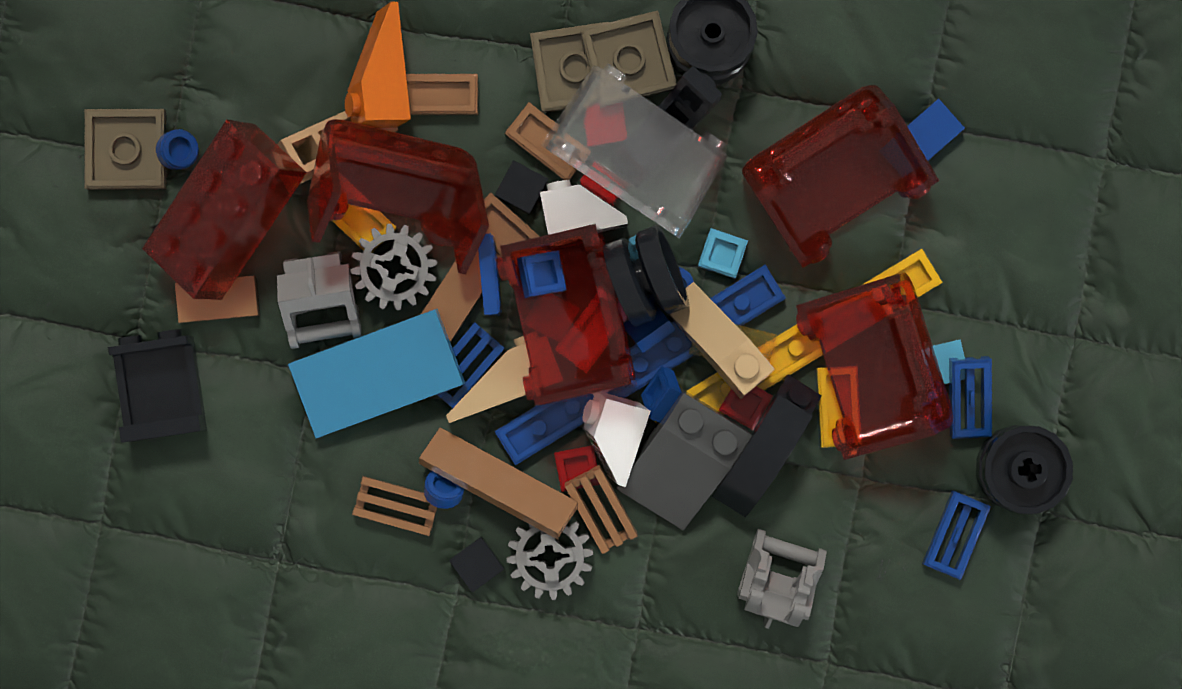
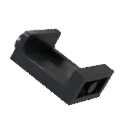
M181 329L157 332L158 340L143 342L142 335L118 338L119 346L108 347V353L114 359L123 426L119 427L121 443L207 430L193 336H182Z

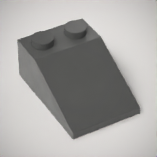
M680 388L682 393L660 423L657 422L636 455L626 487L617 485L616 489L684 530L731 470L752 437V434L743 426Z

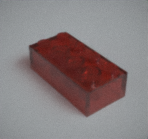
M226 119L142 249L193 299L222 300L307 172L257 125Z

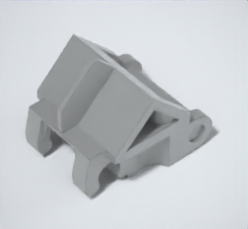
M341 251L300 260L297 258L284 260L285 274L277 275V298L291 349L299 348L301 343L353 335L354 339L362 337L359 307L355 304L349 264H341ZM346 307L349 320L297 328L296 315L326 308Z
M757 529L737 596L739 599L746 601L745 611L764 616L763 625L765 628L769 629L773 619L799 627L803 619L808 620L810 617L816 585L824 570L827 550L820 548L817 551L766 536V531ZM769 554L808 566H803L797 578H791L770 570L772 556Z

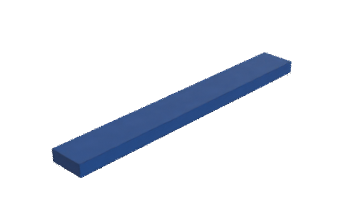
M763 265L710 299L739 328L783 301L786 297L767 266ZM673 321L671 324L675 331L647 351L642 353L637 345L632 346L499 428L495 433L513 463L517 465L584 423V408L589 400H593L596 390L625 398L647 385L662 366L672 369L700 351Z

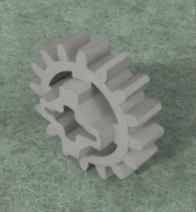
M387 224L386 234L383 235L376 228L371 229L373 240L369 242L360 238L359 243L364 248L363 252H352L351 257L360 261L359 266L350 269L351 274L361 276V280L354 285L355 288L362 289L367 287L369 291L365 296V300L369 302L375 296L379 297V308L382 309L386 307L388 301H393L395 309L401 310L402 300L407 299L412 306L416 305L415 293L419 292L426 296L429 293L426 287L423 286L425 280H436L434 275L428 273V267L437 265V260L427 259L426 256L433 249L432 245L421 247L419 242L423 234L418 232L412 238L409 237L407 225H403L399 233H394L392 224ZM387 240H394L391 250L384 254L377 255L371 253L378 244ZM408 244L416 251L420 260V267L411 265L406 255ZM397 255L400 257L399 264L405 266L404 268L412 270V273H396L394 278H389L388 270L383 268L382 265L376 264L375 261H391L393 256ZM367 266L376 269L382 279L379 289L370 281L367 274ZM407 278L416 281L408 290L394 294L398 283Z
M577 521L569 527L566 525L563 533L570 537L575 546H564L556 538L530 524L528 530L518 526L515 531L521 537L520 541L510 540L508 543L509 547L516 550V554L506 559L507 563L517 564L518 567L511 573V577L518 578L522 576L525 579L521 586L523 591L532 585L536 588L535 598L539 599L543 590L549 591L551 599L556 600L557 590L563 589L569 596L572 594L570 584L573 581L581 586L585 583L579 574L581 571H591L592 566L584 562V557L593 555V549L583 548L582 544L589 539V535L587 533L578 536L575 533L579 526ZM541 531V542L536 548L524 550L528 539ZM547 545H552L554 552L569 554L557 558L554 566H547V561L544 559L531 558L544 553ZM577 561L573 571L566 578L559 580V571L565 563ZM526 566H536L542 571L545 582L533 577Z

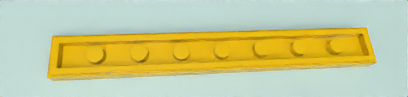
M923 249L916 251L759 346L758 350L775 370L759 383L757 387L766 390L786 378L788 374L791 375L943 283ZM716 372L688 389L687 392L718 411L731 388Z

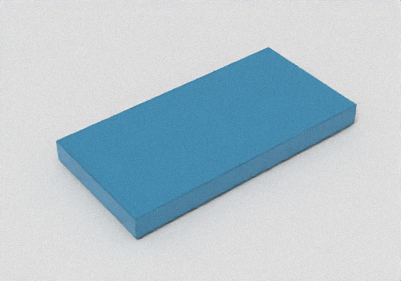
M438 308L288 364L315 438L465 384Z

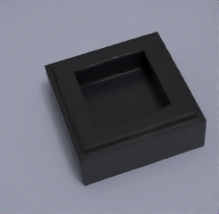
M513 160L495 196L531 214L540 197V192L543 191L549 179Z
M482 536L449 560L471 592L477 590L505 569Z

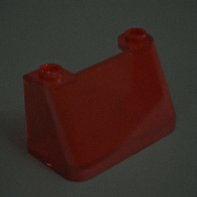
M868 85L853 92L754 156L742 169L745 179L802 268L809 264L818 263L827 257L833 243L829 234L897 192L903 198L917 199L928 193L931 186L939 182L938 177L895 105L876 85Z
M596 224L500 246L502 257L496 258L497 268L501 281L508 280L510 286L514 289L530 362L529 375L523 376V385L527 399H534L535 406H543L637 386L620 303L612 285L603 254V246L606 244L602 230ZM559 250L567 290L525 298L517 258Z
M903 272L796 305L798 329L803 336H807L811 341H819L842 414V417L836 421V428L832 429V439L836 449L841 451L844 460L930 437L951 427L953 424V412L914 285L906 273Z

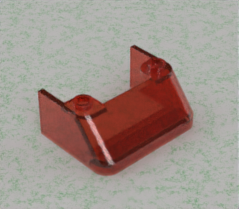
M333 119L326 123L319 141L307 200L312 242L320 243L329 221L342 219L346 215L350 204L420 220L422 231L430 242L439 246L454 247L458 273L466 275L489 228L477 163L474 157L458 147L345 120Z

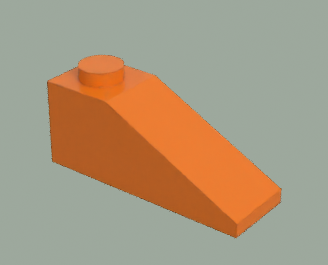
M389 2L376 12L348 87V93L345 97V112L351 118L352 129L397 128L411 120L398 2Z

